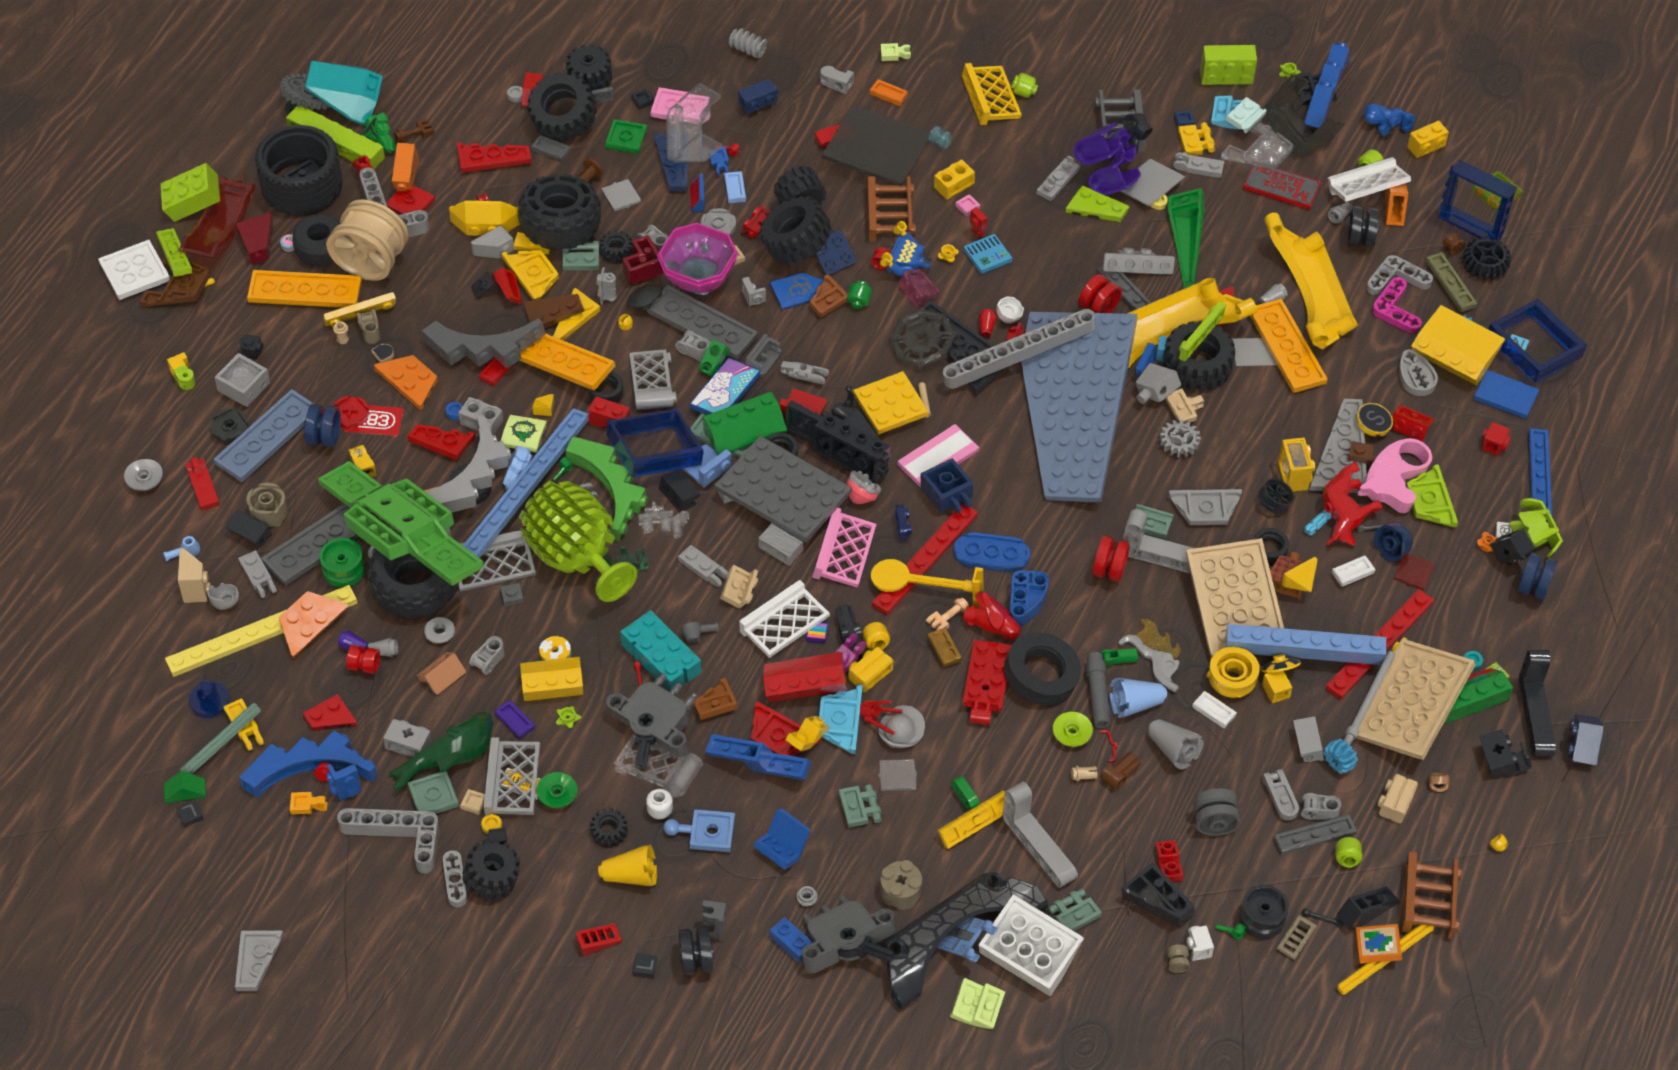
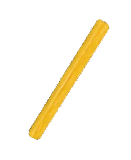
M1420 924L1400 939L1401 953L1433 931L1434 926ZM1390 961L1366 963L1337 985V990L1342 995L1347 994Z

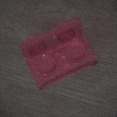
M921 269L905 271L898 283L916 307H921L924 300L936 299L940 295V291Z

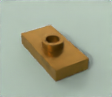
M946 628L928 633L927 638L943 668L962 661V657Z

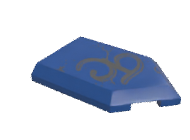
M802 272L771 281L769 285L783 310L810 302L813 295L816 294L819 285L821 286L824 280Z

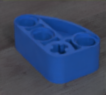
M1018 570L1013 573L1009 615L1018 622L1020 627L1030 622L1040 612L1046 601L1049 577L1044 572Z

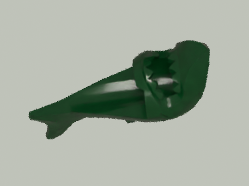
M479 712L471 715L465 722L450 725L444 736L428 745L401 766L389 772L390 777L397 778L394 790L401 789L413 775L422 769L439 767L442 773L453 765L465 764L480 757L486 751L491 741L492 715L487 712Z

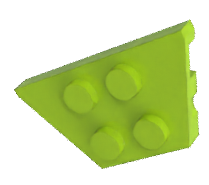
M1439 464L1434 465L1433 469L1429 472H1423L1417 478L1406 483V488L1412 490L1416 496L1412 505L1416 518L1457 527L1458 520Z

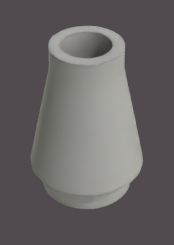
M1345 202L1344 204L1332 207L1328 213L1329 220L1335 224L1342 223L1351 212L1352 204Z
M1281 283L1278 285L1274 284L1259 299L1261 304L1278 299L1284 300L1288 293Z
M387 638L374 643H368L369 648L380 650V656L393 657V655L398 654V642L396 639Z

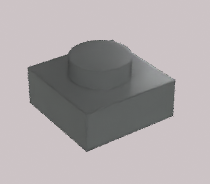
M520 583L500 586L504 606L524 603Z

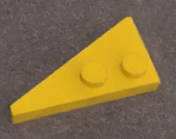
M576 288L573 289L572 294L579 295L585 311L559 322L553 337L560 340H565L601 311L597 303Z

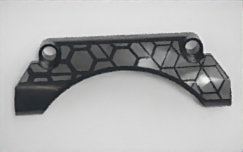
M996 872L983 873L883 941L881 947L890 950L891 944L895 946L893 959L891 962H887L888 985L893 992L891 998L899 1009H903L921 996L926 970L935 949L942 939L961 922L985 912L1002 911L1012 895L1017 896L1041 912L1048 908V901L1037 885L1012 877L1003 881L1002 877ZM989 877L992 879L991 887L987 883Z

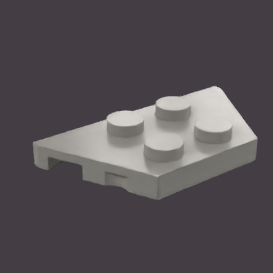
M1242 489L1169 490L1168 496L1189 525H1227L1241 498Z

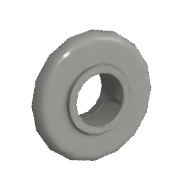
M436 617L427 622L424 634L430 642L445 643L454 636L455 626L447 618ZM437 629H444V630H445V631H444L443 633H441V634L435 633V631H436Z

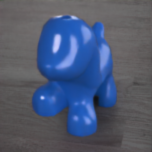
M1368 104L1364 109L1366 122L1368 124H1375L1378 127L1379 133L1383 136L1387 135L1390 129L1396 125L1400 126L1402 131L1408 133L1413 128L1416 118L1413 114L1396 107L1389 110L1378 104Z

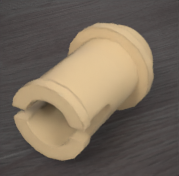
M342 321L337 322L333 327L337 337L336 340L340 344H346L349 340L347 335L348 326Z
M1076 765L1075 768H1071V778L1076 780V782H1079L1080 779H1097V771H1095L1097 768L1096 766L1079 767Z

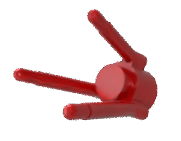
M865 700L860 706V715L865 717V722H869L887 733L895 735L893 730L875 721L874 718L879 717L881 712L902 713L903 710L878 706L891 704V700Z

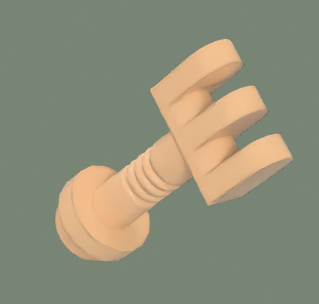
M957 598L954 601L955 605L946 613L940 615L936 611L926 621L929 624L932 623L931 627L933 629H948L949 623L947 621L959 611L964 613L966 607H969L967 601L964 598Z

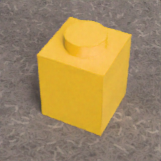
M1284 671L1264 674L1262 686L1272 704L1290 698L1293 687Z

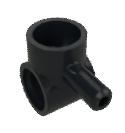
M1142 113L1128 114L1123 119L1124 128L1132 132V137L1127 140L1129 146L1133 145L1137 138L1140 141L1146 139L1153 131V128L1147 123V119Z

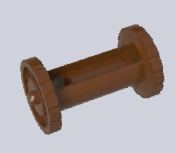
M586 158L583 161L584 169L576 177L584 179L585 183H587L592 177L600 178L604 171L596 160Z

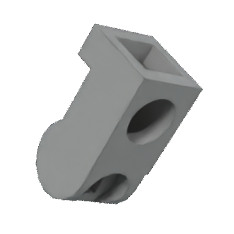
M824 66L820 71V81L822 85L847 94L854 83V72L847 70L844 73L835 70L832 66Z

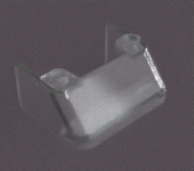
M698 83L669 109L667 113L668 160L674 163L705 162L722 148L721 143L702 133V124L708 121L711 116L710 107L721 98V94Z

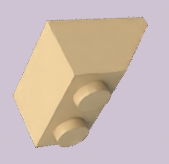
M182 548L179 555L178 583L183 602H207V591L211 586V583L208 582V571H204L203 563Z

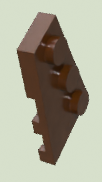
M578 294L524 302L530 323L538 318L543 322L544 328L585 311Z

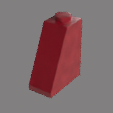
M271 213L236 223L238 236L251 265L269 260L273 234Z

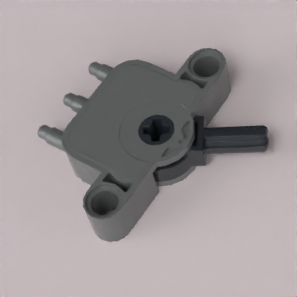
M661 674L653 683L646 682L639 686L629 699L620 693H612L606 699L611 715L631 727L635 735V741L638 745L635 766L640 769L647 767L650 745L655 746V742L676 756L686 755L690 748L685 734L681 731L690 720L688 709L695 702L698 695L692 693L683 702L676 697L682 688L680 683L673 686L669 692L660 687L667 678L665 674ZM683 742L681 745L675 746L677 743Z
M841 896L839 898L841 905L833 909L823 905L821 907L823 914L813 919L808 914L803 915L804 922L808 926L810 940L813 942L802 950L803 963L807 972L816 973L839 962L840 959L853 961L864 958L866 954L887 962L892 961L894 952L876 945V943L892 936L896 932L894 913L891 910L882 909L870 915L861 903L849 901L844 896Z

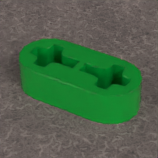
M962 776L951 781L953 790L968 811L980 805L976 794Z

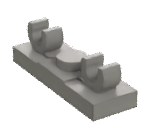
M1068 156L1037 189L1036 194L1052 201L1079 171L1080 165L1074 163L1075 159Z

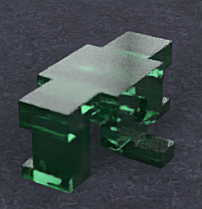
M626 546L620 547L621 555L615 557L616 564L628 562L637 571L649 568L644 548L636 550L638 559L636 561L634 552L627 554ZM610 556L603 557L610 567L613 566Z

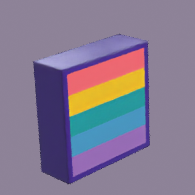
M819 623L807 631L806 641L826 643L828 623Z

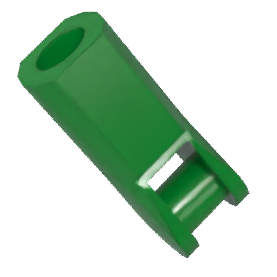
M1136 648L1104 650L1101 652L1106 666L1138 661Z

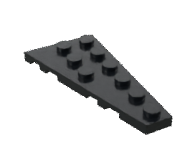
M931 300L918 310V316L953 363L994 346ZM1006 368L969 382L968 385L977 394Z

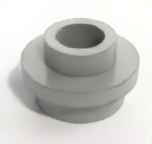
M804 886L797 893V901L802 906H812L817 901V892L810 886Z

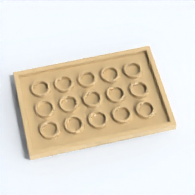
M1262 538L1186 550V557L1210 659L1217 651L1225 648V634L1228 624L1284 628Z
M1402 639L1395 652L1396 655L1358 729L1359 733L1356 738L1424 760L1476 664L1474 660Z

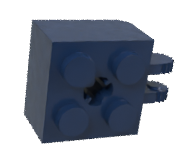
M953 458L920 473L921 489L940 512L952 507L956 513L962 511L959 504L961 502L966 508L972 506L970 498L973 497V483Z

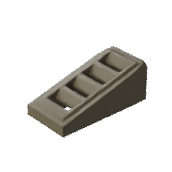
M1298 915L1280 942L1277 950L1295 961L1315 932L1317 925ZM1298 926H1301V927H1303L1304 929H1306L1308 932L1305 933V932L1301 931L1300 929H1298L1297 927H1298ZM1294 931L1303 936V940L1293 934ZM1289 938H1292L1293 940L1300 943L1299 946L1290 942ZM1285 944L1295 949V952L1293 953L1284 947Z

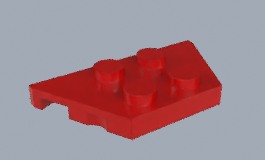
M757 701L755 703L751 741L764 743L773 753L795 756L803 752L786 741L788 734L798 732L801 725ZM822 737L813 746L819 744L822 741Z

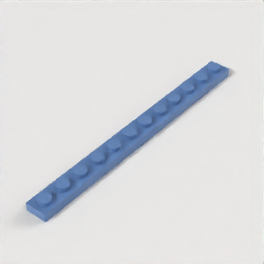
M576 409L570 411L464 543L463 546L478 558L481 557L567 449L572 436L576 437L589 421L588 413Z

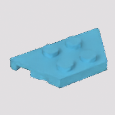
M858 685L856 689L847 692L840 691L834 695L823 696L820 703L819 717L830 727L822 738L852 754H856L862 685Z

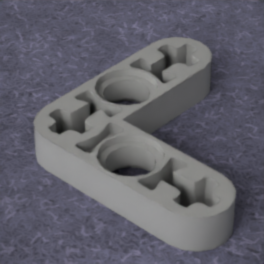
M1391 255L1384 260L1369 279L1366 289L1370 295H1380L1395 276L1405 279L1406 282L1420 289H1429L1432 285L1433 276L1406 260ZM1410 270L1413 274L1408 275L1404 271ZM1385 273L1389 277L1383 278L1379 274Z

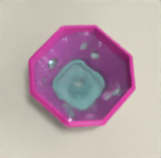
M694 223L674 229L657 257L666 277L674 285H678L679 288L685 291L705 295L717 289L725 282L728 274L734 268L738 252L729 234Z

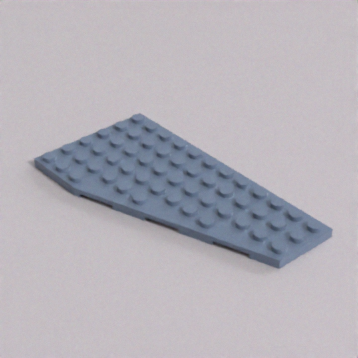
M1030 312L1026 333L1074 313ZM1094 313L1096 326L1091 333L1021 361L1046 500L1102 502L1138 320L1137 314Z

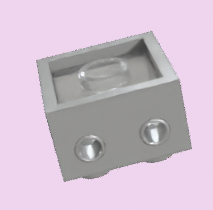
M239 353L215 376L218 392L245 407H248L270 384L268 369Z

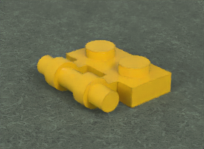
M1201 123V129L1198 130L1196 125L1178 126V134L1184 153H1187L1189 156L1203 155V149H1208L1210 153L1215 151V142L1211 138V129L1207 123Z

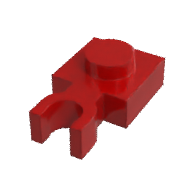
M975 207L970 213V223L973 226L971 232H976L977 238L980 239L984 236V231L987 230L988 217Z

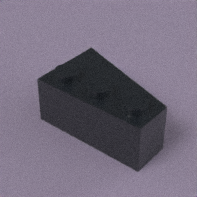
M1153 862L1121 888L1122 898L1177 927H1181L1195 915V905Z

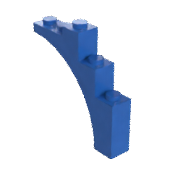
M1337 42V45L1332 44L1327 63H1324L1319 83H1316L1304 124L1323 129L1338 83L1346 66L1351 61L1352 56H1349L1350 49L1347 48L1348 44Z
M334 730L320 746L312 740L308 741L304 737L288 753L282 747L277 748L271 744L247 768L239 779L241 787L258 798L269 787L282 779L298 773L315 770L321 763L331 764L334 770H342L355 764L359 776L371 782L377 778L376 765L371 760H365L356 750L351 749L350 739L345 734H339Z

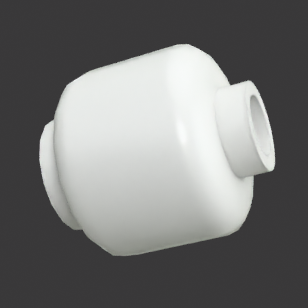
M655 789L648 794L646 805L649 815L656 819H664L672 813L673 800L668 791Z

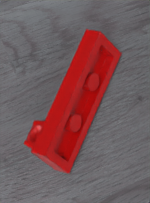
M198 457L190 459L191 462L185 465L201 511L220 506L204 458L200 460Z

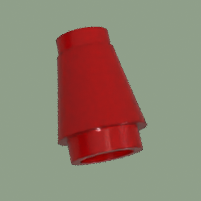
M984 309L979 314L980 335L986 338L991 337L997 319L995 311L991 309Z

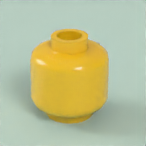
M873 622L864 628L862 636L870 650L876 647L883 650L890 643V636L884 624Z

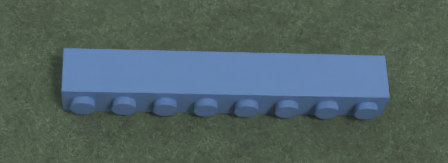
M1228 624L1225 634V648L1240 647L1256 655L1275 656L1285 654V657L1382 665L1386 656V637Z

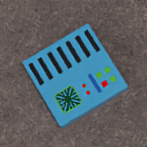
M995 234L965 245L963 251L980 274L1012 262L1011 255Z

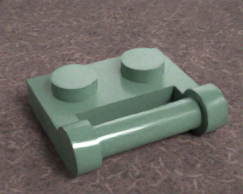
M599 241L578 245L577 248L563 249V271L599 270ZM569 250H593V252H569Z

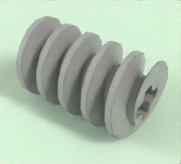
M743 28L739 31L734 29L729 38L730 47H735V49L752 55L754 58H761L768 42L767 39L762 40L761 36L756 38L754 33L750 36V31L744 33Z

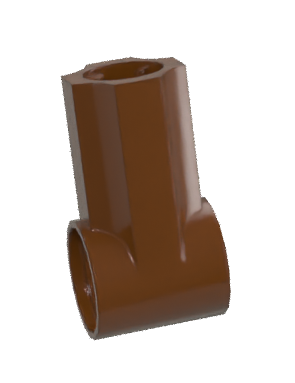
M1127 752L1114 765L1109 764L1106 766L1100 778L1113 789L1118 790L1123 786L1127 777L1140 766L1141 762L1134 753Z

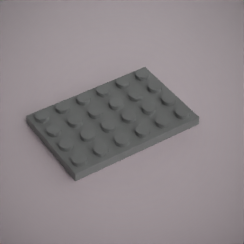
M762 436L749 447L714 485L716 491L806 543L852 493V487Z

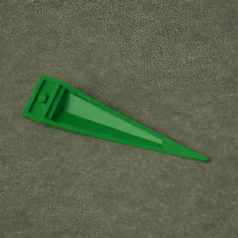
M1202 188L1168 196V212L1184 289L1195 284L1205 212L1204 191Z

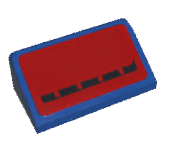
M699 174L690 185L691 212L705 211L704 179L702 174Z

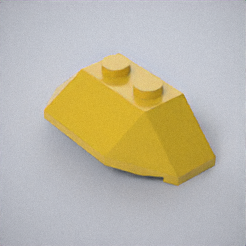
M463 201L449 207L450 221L466 235L482 236L500 225L508 233L520 224L518 207L502 201Z

